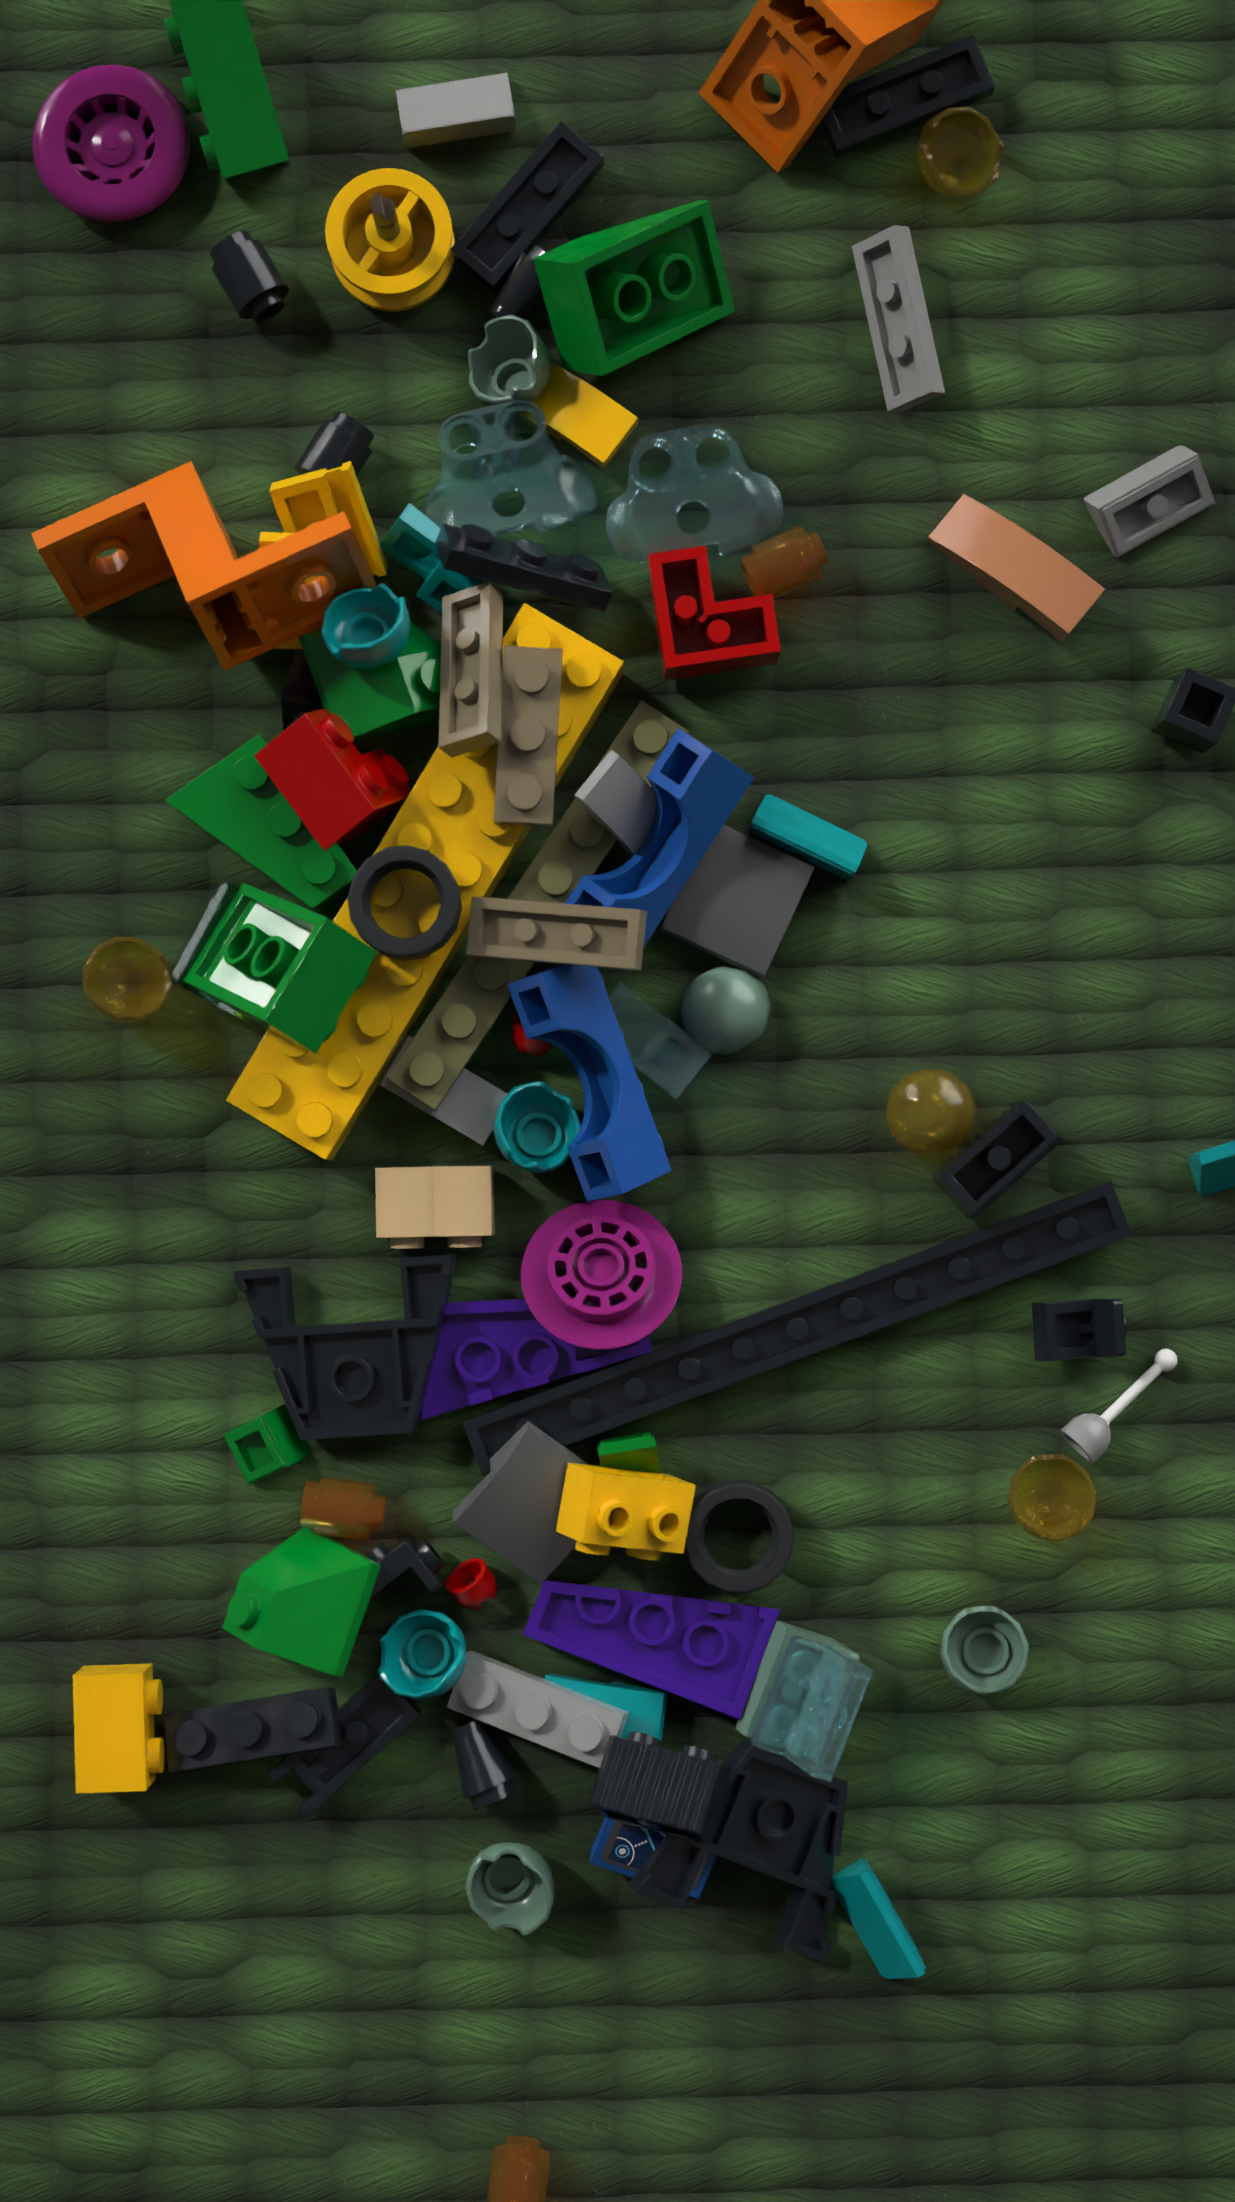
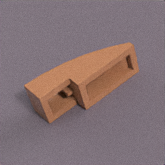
M965 494L961 496L927 538V541L1013 611L1019 607L1060 642H1063L1105 590L1095 580L1051 547L1017 524Z

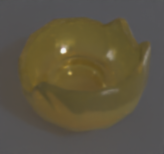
M971 107L946 108L924 125L917 144V165L926 184L946 197L975 196L994 184L1001 176L999 161L1004 143L994 131V127L989 119Z
M115 936L96 946L82 971L83 990L88 1002L95 1011L112 1022L137 1023L153 1016L167 1000L172 986L164 955L157 948L150 946L147 942L137 937Z
M928 1068L906 1074L890 1090L885 1115L891 1134L907 1150L918 1154H940L956 1149L974 1129L977 1106L971 1088L956 1075L946 1070Z
M1064 1454L1033 1455L1028 1458L1012 1476L1007 1502L1013 1520L1026 1534L1038 1540L1054 1542L1073 1538L1083 1531L1094 1516L1097 1492L1088 1471Z

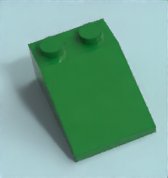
M698 200L591 233L533 258L560 360L565 370L604 376L735 312L708 200Z
M242 883L183 981L281 1037L317 1054L323 1042L334 1033L338 1024V1017L353 992L366 980L369 966L378 952L327 917Z

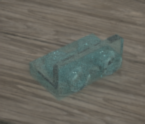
M797 1635L792 1636L753 1734L752 1743L761 1750L786 1757L813 1777L831 1782L873 1670L838 1648Z

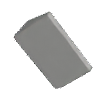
M508 73L396 90L405 149L517 131Z
M1180 445L1084 498L1087 510L1113 556L1116 558L1215 504L1198 453Z

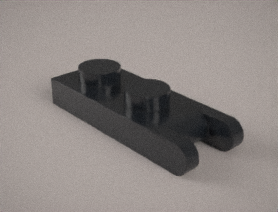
M377 1673L338 1708L342 1747L285 1756L266 1776L274 1784L281 1780L290 1769L294 1771L313 1793L305 1798L296 1809L303 1818H306L421 1714V1710L409 1697L396 1695Z

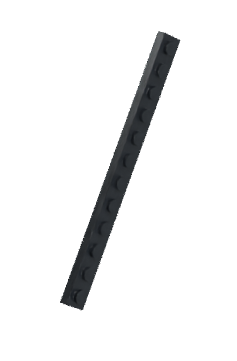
M1112 1181L1105 1182L652 1350L650 1353L633 1357L464 1420L463 1425L483 1477L491 1472L490 1458L527 1421L561 1445L566 1446L1132 1236Z

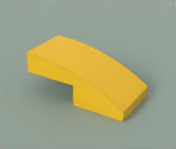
M551 362L549 381L543 392L534 401L517 410L559 441L563 438L603 469L638 424L637 416L586 381Z

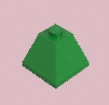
M411 621L410 635L405 649L394 661L373 670L350 668L333 657L323 641L322 629L311 631L299 637L323 708H327L330 713L337 714L346 722L353 733V742L432 724L439 719L441 644Z
M303 1527L241 1573L234 1595L229 1602L228 1612L222 1628L256 1649L333 1676L343 1677L381 1565L313 1528Z

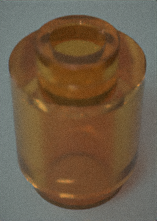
M801 525L751 546V553L739 558L743 574L753 596L772 594L773 600L823 578L821 566L829 562L817 532L813 531L807 534Z
M324 1476L321 1477L320 1482L307 1480L301 1504L300 1526L313 1528V1533L317 1535L369 1541L371 1530L382 1531L387 1497L377 1495V1483Z
M510 2136L506 2138L505 2144L494 2147L487 2202H546L551 2155L546 2150L540 2148V2142L537 2139L527 2136Z

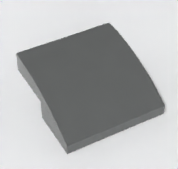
M723 825L670 906L660 932L763 979L815 867Z
M527 1421L490 1458L491 1472L453 1509V1523L536 1581L542 1583L576 1545V1540L556 1532L568 1462L589 1464Z

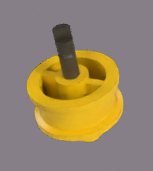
M396 168L368 171L348 182L336 195L329 208L325 225V236L332 264L340 283L359 302L378 310L404 311L427 302L445 285L454 265V256L450 253V249L455 244L452 222L444 199L435 187L424 178L412 172Z

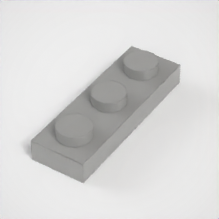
M893 225L853 245L852 250L887 411L904 412L944 394L945 389L910 229L907 226Z
M475 1651L466 1652L467 1660L464 1672L458 1683L453 1687L447 1708L597 1768H600L610 1735L621 1738L629 1715L628 1711Z

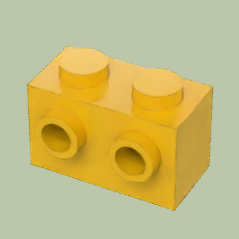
M568 1462L556 1532L576 1540L575 1549L589 1554L609 1555L611 1546L627 1548L626 1555L653 1561L660 1560L661 1552L684 1554L696 1485L669 1474Z
M153 1663L83 1666L73 1675L76 1794L147 1791L156 1780V1773H163L165 1763L163 1738H155L154 1715H161L163 1686L161 1679H153Z

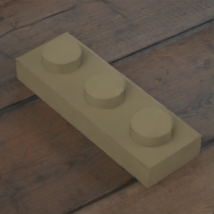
M490 581L442 597L438 748L452 758L501 742L503 591Z
M504 646L501 742L498 743L494 824L553 827L562 649Z
M472 896L466 955L641 971L647 912L637 909Z

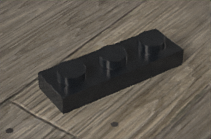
M973 34L846 85L820 122L833 154L837 158L992 96L995 84Z
M560 121L453 245L450 253L454 256V260L495 293L508 278L521 252H524L526 255L602 169L604 166V156Z
M442 523L435 542L445 570L604 613L613 594L599 563L581 554H570L569 558L549 553L540 544L527 539H518L515 543L495 538L488 530L473 524H464L459 528Z
M332 1687L164 1714L169 1773H183L342 1747L336 1688Z

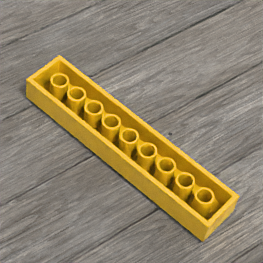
M524 603L503 637L502 666L504 646L562 649L563 651L556 788L624 674V661ZM498 743L453 758L437 747L373 854L375 855L385 848L408 845L427 850L443 861L460 888L462 912L455 933L443 948L425 958L402 961L383 956L378 952L369 966L366 980L353 992L338 1017V1024L334 1033L323 1042L317 1054L268 1029L226 1099L227 1102L325 1160L333 1161L378 1086L377 1082L405 1035L409 1034L467 937L472 896L491 897L532 826L494 824ZM411 869L394 870L382 877L374 887L370 900L372 916L378 926L389 935L400 938L416 937L427 931L437 919L440 908L439 892L433 881L422 872ZM347 897L333 922L368 945L361 939L350 920Z

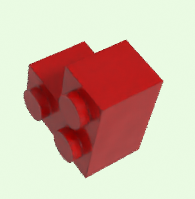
M706 545L648 554V574L665 681L777 664L781 649L772 594L714 602Z
M327 708L305 713L254 755L324 851L365 835L403 805L411 792V788L407 784L409 780L407 772L401 763L392 755L385 754L382 749L361 755L352 743L354 736L349 726L337 714L330 713Z

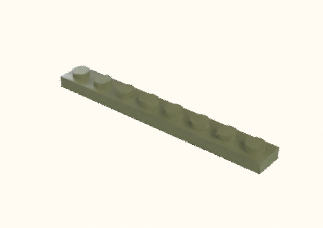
M641 700L598 765L612 750L625 760L652 788L647 776L678 728L687 734L689 731ZM575 798L507 899L565 904L583 875H595L617 840L607 828L595 821L579 800ZM469 955L387 1076V1081L436 1112L512 999L507 984L526 977L536 962Z

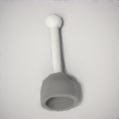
M1170 1349L1159 1350L1154 1357V1364L1101 1416L1092 1413L1076 1416L1060 1430L1061 1435L1081 1457L1094 1464L1109 1448L1108 1445L1111 1441L1109 1423L1163 1371H1171L1176 1367V1354Z

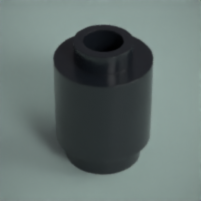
M239 231L225 237L212 248L210 252V257L214 262L212 271L241 319L254 318L256 322H263L274 317L284 308L285 303L283 299L287 296L289 288L260 240L252 239L248 231Z
M336 411L330 421L323 420L295 465V469L302 475L327 468V470L338 468L343 463L351 461L357 477L372 453L369 446L374 439V435L357 420Z

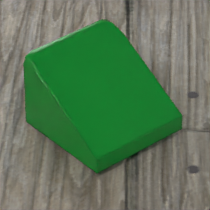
M286 1404L223 1434L248 1486L310 1455V1448L306 1440H300Z
M651 1431L601 1439L597 1445L600 1464L603 1467L654 1473L660 1472L655 1436Z

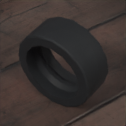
M408 845L385 848L366 859L353 876L348 894L350 920L361 939L381 955L402 961L425 958L443 948L457 930L462 912L460 888L447 865L431 852ZM411 869L422 872L433 881L439 892L440 908L437 919L427 931L416 937L400 938L389 935L378 926L372 916L370 900L373 889L382 877L394 870Z
M727 1480L708 1487L693 1501L685 1549L692 1568L706 1583L725 1592L749 1593L768 1586L784 1571L793 1552L794 1530L785 1506L770 1489L750 1480ZM731 1502H747L759 1508L768 1518L772 1528V1544L766 1557L757 1565L744 1570L728 1569L718 1564L709 1555L704 1542L705 1526L710 1516L720 1506Z

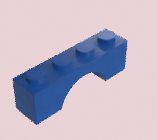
M680 728L677 729L647 776L654 791L656 810L652 828L644 844L630 860L617 869L599 875H583L565 903L646 911L644 946L754 779L752 775Z
M557 964L507 984L527 1039L544 1041L558 1048L569 1058L580 1077L585 1099L584 1117L580 1130L567 1149L586 1200L592 1201L624 1194L672 1171L664 1150L663 1141L656 1129L644 1095L643 1086L637 1077L625 1044L624 1034L617 1022L605 989L604 979L598 967Z

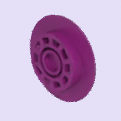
M99 65L71 75L49 94L35 122L32 141L33 157L43 184L50 194L64 207L92 220L105 222L125 221L151 212L166 201L176 190L189 163L191 134L186 114L180 102L160 80L142 70L129 66ZM106 108H118L117 112H104ZM131 111L139 114L138 120L129 117ZM96 113V117L88 124L83 122L90 115ZM150 128H154V133L147 139L145 133ZM75 133L81 134L79 143L73 142ZM81 158L84 164H73L72 159ZM94 177L96 180L92 181L89 178Z
M614 1200L585 1201L555 1213L532 1236L524 1252L521 1265L522 1291L525 1301L537 1321L559 1339L588 1349L619 1348L648 1336L671 1313L678 1299L682 1284L680 1254L667 1229L646 1211ZM636 1261L645 1264L646 1269L636 1267ZM566 1268V1275L561 1277L556 1276L557 1273ZM634 1282L640 1285L637 1292H633L630 1289ZM570 1288L577 1293L575 1298H571L567 1294ZM618 1298H622L624 1301L614 1306L609 1304ZM587 1301L600 1303L601 1306L592 1307L586 1305Z

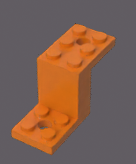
M758 0L704 83L699 94L778 173L790 166L845 85L913 46L946 0ZM765 74L772 76L778 82L781 91L779 102L773 101L766 94L763 80Z
M192 461L31 533L38 552L79 619L176 575L185 599L224 671L322 627L323 612L337 595L355 588L373 589L377 587L344 511L325 520L315 522L303 530L238 558L229 535ZM114 548L118 549V551H116L114 554L110 556H98L106 550ZM319 576L316 580L310 583L301 584L305 579L309 577Z

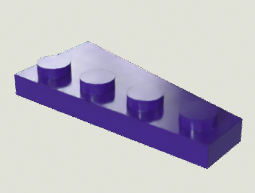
M618 1298L609 1304L614 1306L624 1301L622 1298ZM525 1299L448 1302L422 1409L423 1420L515 1391L549 1383V1381L569 1375L586 1372L650 1353V1334L637 1342L619 1348L588 1349L569 1344L551 1334L534 1317ZM587 1301L586 1305L592 1307L601 1306L600 1303Z
M544 1580L523 1635L740 1719L780 1609Z

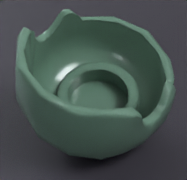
M511 314L486 322L484 325V341L479 347L468 350L470 388L483 405L505 412L522 408L534 401L543 392L549 381L552 361L547 346L528 320Z
M721 966L702 973L685 989L679 1014L685 1034L700 1049L714 1054L727 1055L744 1049L762 1036L767 1027L771 1003L765 985L753 974L739 968Z
M974 1606L965 1608L956 1614L942 1632L939 1654L946 1674L959 1687L971 1693L986 1695L1005 1691L1016 1684L1017 1679L1022 1676L1027 1667L1029 1643L1020 1623L1005 1611L994 1606Z
M496 1843L488 1846L487 1849L481 1850L471 1862L465 1884L471 1909L485 1922H488L492 1930L513 1928L518 1929L522 1935L531 1934L548 1920L555 1896L554 1881L549 1863L540 1852L520 1843Z

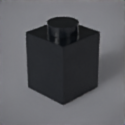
M1186 667L1173 679L1151 731L1204 754L1219 741L1235 704V687Z

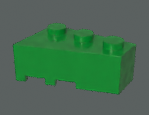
M243 0L170 1L174 17L164 19V24L174 55L185 52L192 76L182 78V83L192 114L203 111L209 134L199 138L209 171L220 169L223 179L227 181L289 163L290 159Z
M260 733L165 799L175 810L317 914L321 915L349 894L352 879L357 869L340 845L325 851L321 848L254 757L257 752L268 744Z

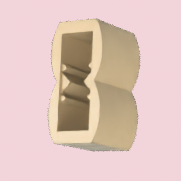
M494 1165L375 1168L376 1238H390V1248H425V1237H447L448 1247L450 1248L482 1247V1236H492L495 1234Z

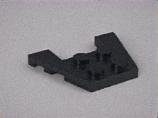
M457 1254L400 1259L405 1318L297 1326L295 1324L291 1266L234 1271L239 1291L245 1293L254 1318L251 1320L258 1338H263L276 1369L273 1371L274 1377L300 1440L413 1433L418 1430L456 1270Z
M743 1738L722 1764V1767L730 1776V1785L727 1787L723 1808L716 1823V1831L713 1834L711 1845L708 1846L666 1835L634 1875L629 1887L638 1894L683 1910L706 1852L713 1853L796 1885L774 1941L783 1948L827 1963L831 1947V1941L826 1939L828 1913H834L836 1891L831 1889L834 1856H840L848 1782L838 1776Z

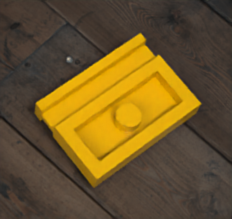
M351 461L343 463L338 468L330 470L324 468L271 484L269 492L284 533H296L315 522L325 520L344 511L372 575L377 574L378 577L386 575L388 565Z

